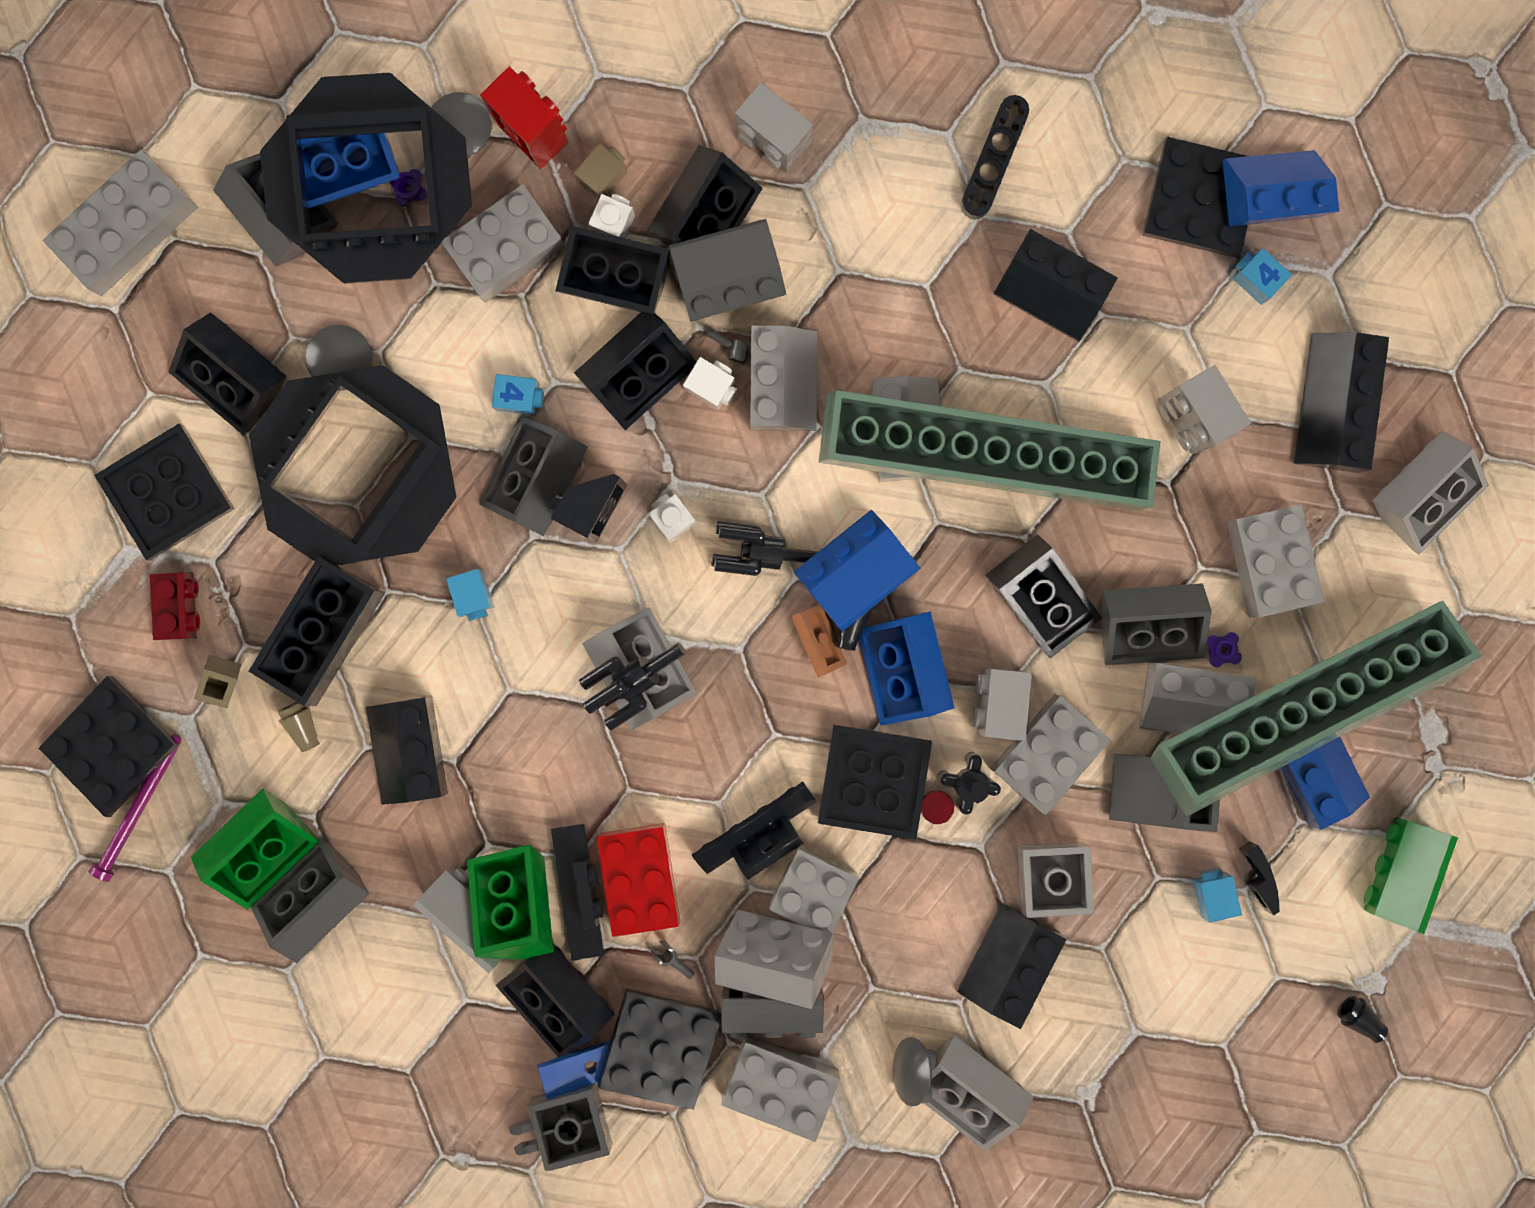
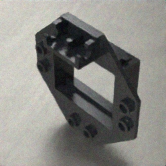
M392 73L321 77L290 115H286L287 119L260 150L267 220L344 284L412 279L472 207L466 137ZM422 131L431 225L311 234L301 139Z
M384 365L288 380L249 435L267 530L314 562L320 556L336 565H344L418 552L457 498L440 405ZM343 387L421 441L353 538L274 485Z

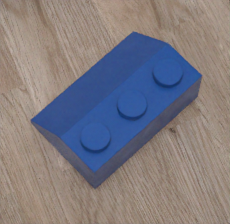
M386 133L301 139L309 209L401 178Z
M1315 150L1222 160L1229 227L1318 218L1339 212L1336 177Z
M871 509L796 569L794 574L843 632L921 568L889 527Z
M931 611L864 628L859 641L880 725L930 717L955 708Z
M1341 737L1281 767L1308 825L1316 829L1322 830L1351 816L1370 798Z

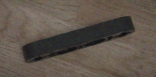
M1011 95L1005 98L996 114L961 201L962 211L970 219L983 218L987 215L993 204L1029 115V104L1021 96ZM1013 105H1017L1019 107L1018 112L1022 116L1017 115L1011 128L1003 126L1009 116V111L1005 108L1011 109ZM997 134H1004L1010 139V147L1004 151L997 150L993 146L992 138ZM991 164L995 166L998 171V177L993 181L984 180L980 175V168L983 165ZM978 186L983 189H992V193L985 190L981 199V203L985 205V208L979 207L977 211L972 210V203L968 199L973 200L979 190Z

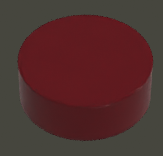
M930 791L923 797L921 813L932 824L946 823L954 813L953 800L943 791Z

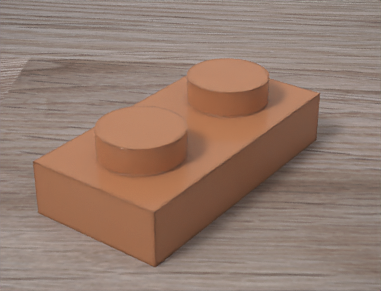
M820 605L791 616L817 677L847 665L841 649L836 647L837 639L826 613Z

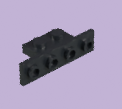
M802 781L795 787L789 788L783 795L768 805L759 808L757 812L742 822L733 825L727 832L713 841L704 844L701 849L692 854V857L706 874L734 857L743 875L749 880L804 844L790 820L817 801Z
M583 823L552 828L551 834L571 960L604 956L605 951L599 918L604 916L601 898H596L594 885H598V874L596 865H591L585 825Z

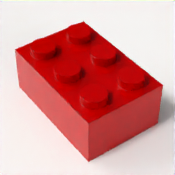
M509 66L480 96L495 124L541 170L569 143L565 135L567 128L562 123L563 118L558 113L560 110L555 103L546 95L541 99L535 89L536 85L523 71L517 74Z
M659 823L600 833L597 836L612 937L679 927L681 920L666 824Z

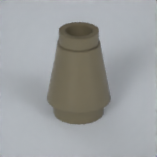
M295 702L278 711L281 718L279 723L301 752L310 750L320 744L309 706L306 707Z

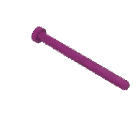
M172 734L171 737L180 746L181 737L176 734ZM179 746L142 784L98 864L92 863L88 870L90 875L99 880L110 882L114 875L113 871H111L114 862Z

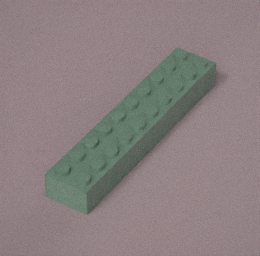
M835 390L826 396L818 463L1142 510L1153 508L1161 441Z
M1442 600L1159 744L1150 759L1187 817L1462 674L1476 663L1482 655Z

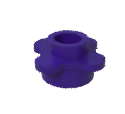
M417 169L400 173L401 178L390 182V185L396 192L395 201L400 206H407L409 202L414 200L423 201L427 197V190L422 187L421 183L422 174ZM411 185V190H406V186Z
M1229 632L1226 636L1217 637L1216 635H1211L1207 638L1206 645L1208 646L1210 656L1209 663L1213 667H1220L1224 663L1237 665L1241 662L1242 655L1238 652L1237 646L1239 636L1234 632ZM1222 647L1227 648L1226 653H1222Z

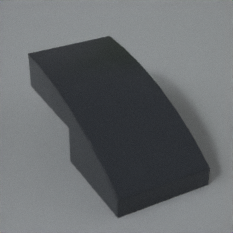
M1249 841L1239 848L1257 875L1247 885L1264 910L1272 915H1276L1280 912L1278 889L1273 872L1259 845Z

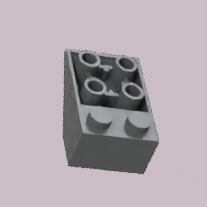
M1114 754L1109 820L1176 829L1217 832L1220 799L1186 817L1149 756Z

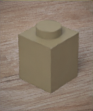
M599 143L574 172V176L579 184L597 199H600L602 194L608 196L627 173L626 166L623 163L625 158L614 147L609 146L606 149Z
M208 655L194 699L228 708L242 664Z

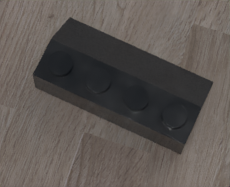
M1357 332L1311 334L1294 464L1354 473L1372 470L1389 337Z
M318 556L248 672L303 706H317L385 592L359 576Z

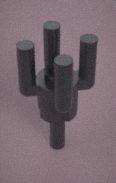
M717 521L715 533L718 534V538L742 541L740 557L713 554L711 567H714V571L757 576L761 573V568L780 570L782 561L805 563L818 551L785 548L784 537L768 536L759 526Z
M677 643L651 661L642 656L624 666L620 658H610L579 679L580 685L585 690H588L612 674L613 682H611V685L583 702L585 710L591 714L602 706H610L618 699L627 700L629 704L604 719L606 727L611 731L646 709L647 701L642 693L659 683L657 672L686 654L684 647Z
M968 752L965 755L964 760L967 763V767L960 770L957 774H951L945 770L937 774L938 781L946 787L954 788L956 794L960 797L956 800L955 806L964 815H968L973 811L974 802L978 804L984 801L988 795L997 796L1001 792L1000 785L988 779L980 771L982 759L974 752Z

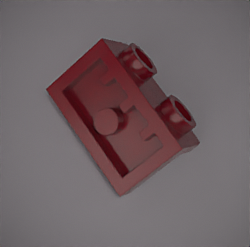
M193 572L149 574L153 640L197 638L196 631L200 629V615L195 611V598L198 597L199 586L197 579L193 577Z

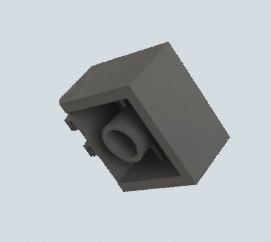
M597 1083L550 1099L546 1098L545 1093L533 1096L527 1105L531 1119L509 1126L510 1134L520 1135L534 1130L536 1139L519 1143L514 1147L515 1153L517 1155H525L540 1151L545 1171H552L610 1155L613 1145ZM565 1121L575 1123V1130H571L569 1125L564 1126Z

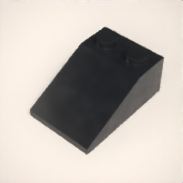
M1038 534L985 575L1049 658H1052L1102 619L1055 550Z

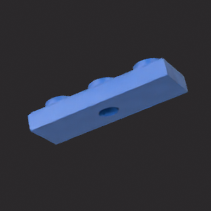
M610 1040L537 1064L546 1098L550 1099L597 1083ZM594 1061L592 1067L585 1068L587 1062Z

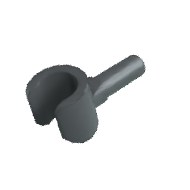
M711 328L708 330V337L730 348L728 359L742 364L746 362L749 350L744 343L727 339Z
M659 941L666 950L660 956L651 951L654 959L662 966L671 965L688 979H691L694 976V972L679 961L675 950L666 941Z

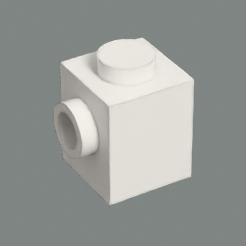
M602 194L589 221L590 230L626 238L635 218L633 207L629 206L630 201L617 194H612L611 197Z
M701 357L683 384L685 391L717 410L722 403L727 406L737 390L733 387L735 378L730 375L732 370L717 360H715L714 364H711Z
M665 494L651 505L654 510L649 515L670 543L697 523L676 494L671 498Z

